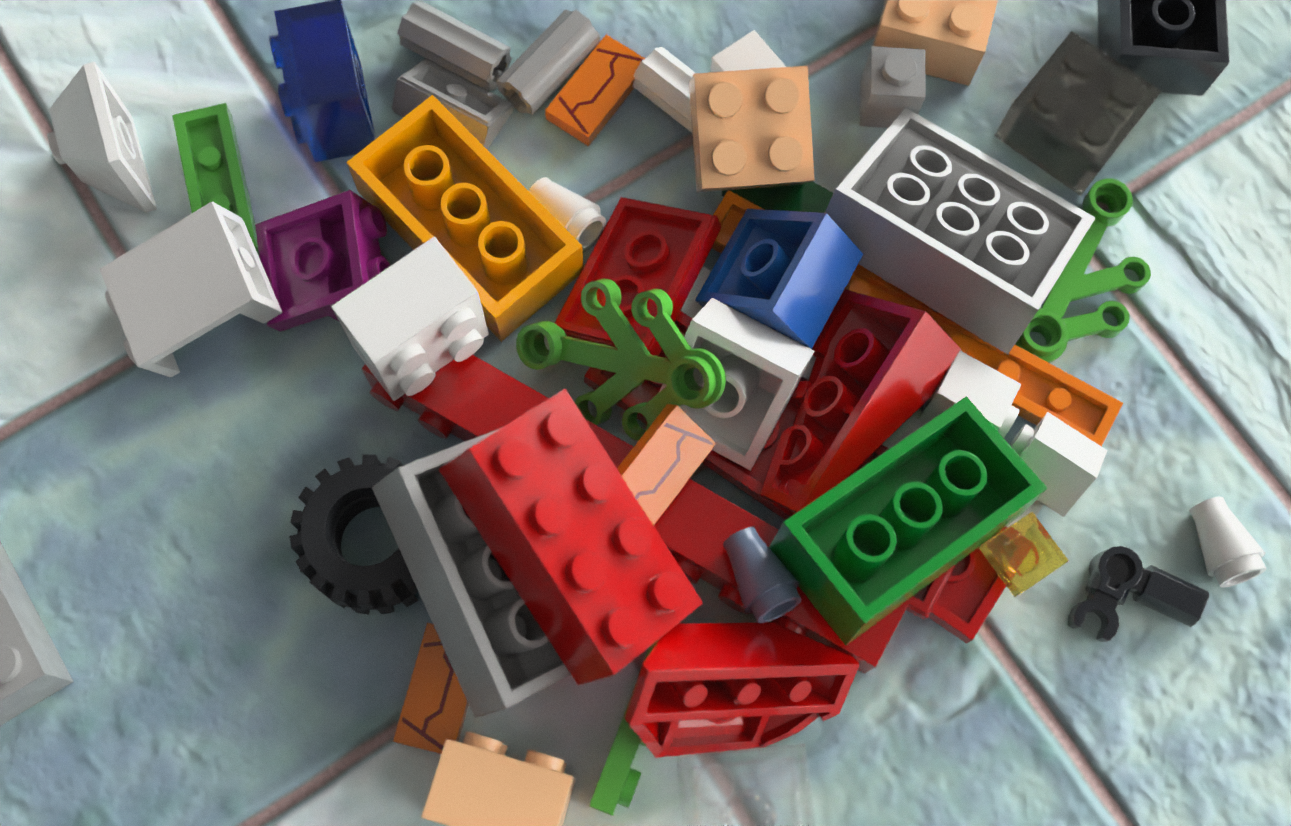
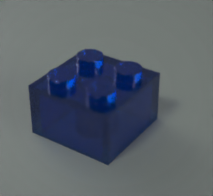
M331 0L274 11L278 34L270 35L269 42L277 69H282L285 83L278 84V93L285 117H291L297 143H307L315 162L356 155L376 139L361 59L342 1Z

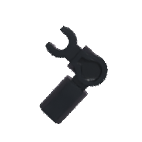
M1123 546L1111 547L1098 553L1091 560L1089 565L1090 578L1085 587V590L1089 592L1086 601L1076 604L1071 609L1068 616V626L1074 629L1081 627L1087 613L1093 612L1101 619V629L1096 639L1101 642L1110 641L1116 635L1119 628V617L1116 607L1117 605H1124L1128 593L1131 592L1133 593L1134 601L1192 627L1201 618L1209 599V592L1153 565L1148 566L1146 569L1143 568L1141 559L1130 548Z

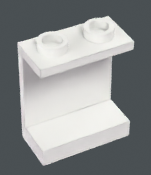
M214 202L208 203L100 268L108 290L105 293V298L110 309L119 318L126 336L124 347L129 358L139 368L168 377H173L180 373L173 355L174 351L234 316L242 314L264 324L282 313L243 218Z

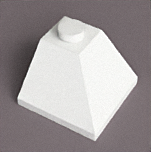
M95 62L84 64L49 109L54 132L48 133L47 138L52 154L59 165L67 164L81 182L146 213L157 210L133 118Z

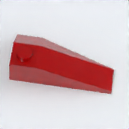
M844 290L812 347V350H814L813 356L816 359L808 381H799L794 399L800 403L793 426H790L781 433L760 493L764 498L789 511L799 512L844 481L932 396L961 348L926 311L854 291Z

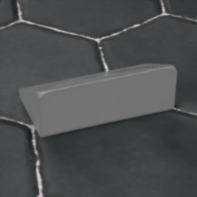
M428 59L422 60L397 78L392 104L393 111L404 117L433 95L486 149L489 148L514 109V105L511 102Z

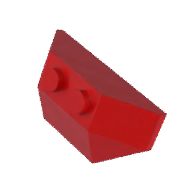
M773 622L678 623L659 639L644 661L624 718L656 758L758 751L799 733L818 717L825 721L839 715L860 664L854 657Z

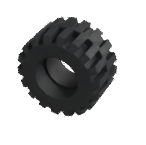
M376 454L362 455V464L355 465L350 457L337 461L340 471L333 475H330L324 468L315 476L321 483L318 488L312 491L305 486L298 497L305 504L303 511L293 510L290 523L297 529V534L289 536L291 549L299 556V559L295 562L301 573L310 580L309 583L332 602L344 609L347 606L356 613L369 615L370 610H378L383 615L395 612L394 605L403 603L406 607H409L416 603L418 600L415 594L418 593V589L399 547L384 561L370 566H357L348 563L343 558L341 550L342 536L349 522L356 515L367 509L380 507L372 487L395 469L403 466L402 462L388 456L386 463H381Z

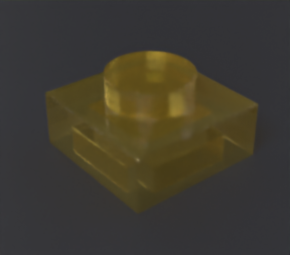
M1033 511L979 547L1014 597L1020 595L1069 562Z

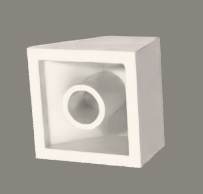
M711 298L692 319L684 338L691 348L708 350L719 359L725 372V388L721 397L715 403L705 408L695 409L686 405H681L680 408L716 443L712 449L713 451L751 471L795 391L814 350ZM695 367L693 372L694 379L698 385L704 387L703 376ZM663 384L660 391L663 390L667 386V384Z

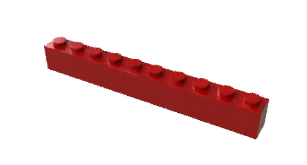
M474 355L459 362L453 359L435 372L434 380L425 389L411 396L403 394L395 401L392 400L367 365L364 364L362 367V371L372 387L369 393L376 400L395 411H399L403 405L419 414L420 417L417 421L428 431L443 439H447L450 433L465 442L506 426L549 399ZM586 420L615 467L618 468L634 446ZM689 479L655 523L654 527L690 583L697 584L701 578L721 590L718 594V598L739 612L749 614L744 610L730 559L723 547V543L734 533L748 527H754L760 538L769 547L779 529ZM799 586L796 590L802 599L801 602L794 609L772 622L854 657L860 664L858 670L865 674L877 666L909 604L904 602L846 646Z

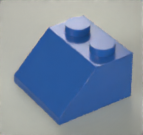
M747 209L695 301L704 307L711 298H714L812 349L841 294L849 283L863 253L827 213Z

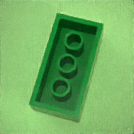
M966 396L785 520L769 548L800 582L799 588L846 646L1020 517L1048 488Z

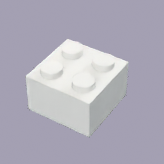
M435 236L331 306L354 350L393 401L403 394L411 396L425 389L434 380L436 371L453 359L459 362L473 355L482 346L483 338L489 335L478 290Z

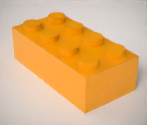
M433 95L346 162L358 193L366 201L380 209L385 221L413 250L435 236L478 290L487 328L501 342L574 281L583 270L582 245Z

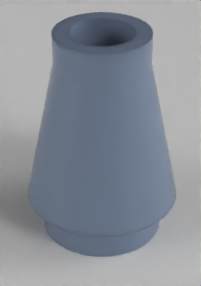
M754 527L742 529L724 541L723 547L729 556L746 613H753L758 623L775 620L794 609L801 602L802 599L796 590L800 582L763 542Z

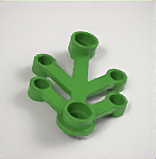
M1112 178L1101 179L1085 195L1082 203L1083 211L1092 215L1095 219L1047 295L1042 307L1039 308L1015 343V345L1048 363L1057 360L1064 353L1068 341L1093 334H1098L1104 338H1113L1120 334L1129 324L1130 315L1127 308L1117 301H1106L1092 313L1062 319L1070 302L1117 289L1126 294H1133L1141 290L1150 280L1151 269L1147 262L1139 257H1127L1118 266L1084 274L1107 226H1114L1119 223L1132 206L1133 198L1131 191L1121 181ZM1097 202L1106 204L1110 212L1102 210L1097 205ZM1124 269L1134 271L1139 281L1129 280L1124 274ZM1102 313L1112 314L1117 320V326L1108 325L1103 320ZM1037 332L1043 335L1046 340V346L1036 344L1031 339L1030 333Z
M600 279L587 283L581 292V302L584 309L590 315L596 316L616 347L568 337L562 328L550 321H541L523 327L516 339L517 354L520 360L531 369H544L556 365L563 360L616 373L599 388L578 396L574 401L583 417L597 426L608 421L612 414V407L646 380L667 384L649 402H642L628 408L624 412L622 427L631 439L637 441L640 440L667 404L678 405L679 407L686 405L695 409L705 408L715 403L721 397L725 388L726 378L721 362L708 350L690 347L670 318L673 311L672 300L661 289H651L637 294L633 299L631 309L634 319L640 325L650 328L667 358L650 354L619 308L621 291L618 285L610 279ZM598 288L601 289L606 296V303L604 307L600 305L597 300L596 294ZM649 298L657 305L658 312L656 317L651 316L647 310ZM545 337L547 338L549 343V350L545 346ZM695 367L703 376L704 387L698 385L694 379L693 372ZM589 401L596 406V417L592 416L589 412ZM638 413H641L646 418V430L642 429L637 422Z

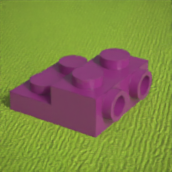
M351 190L255 224L259 258L282 310L280 315L267 321V326L280 332L326 316L339 321L331 306L391 266L387 259L381 256L379 239L387 234V225L382 212L377 206L372 205Z

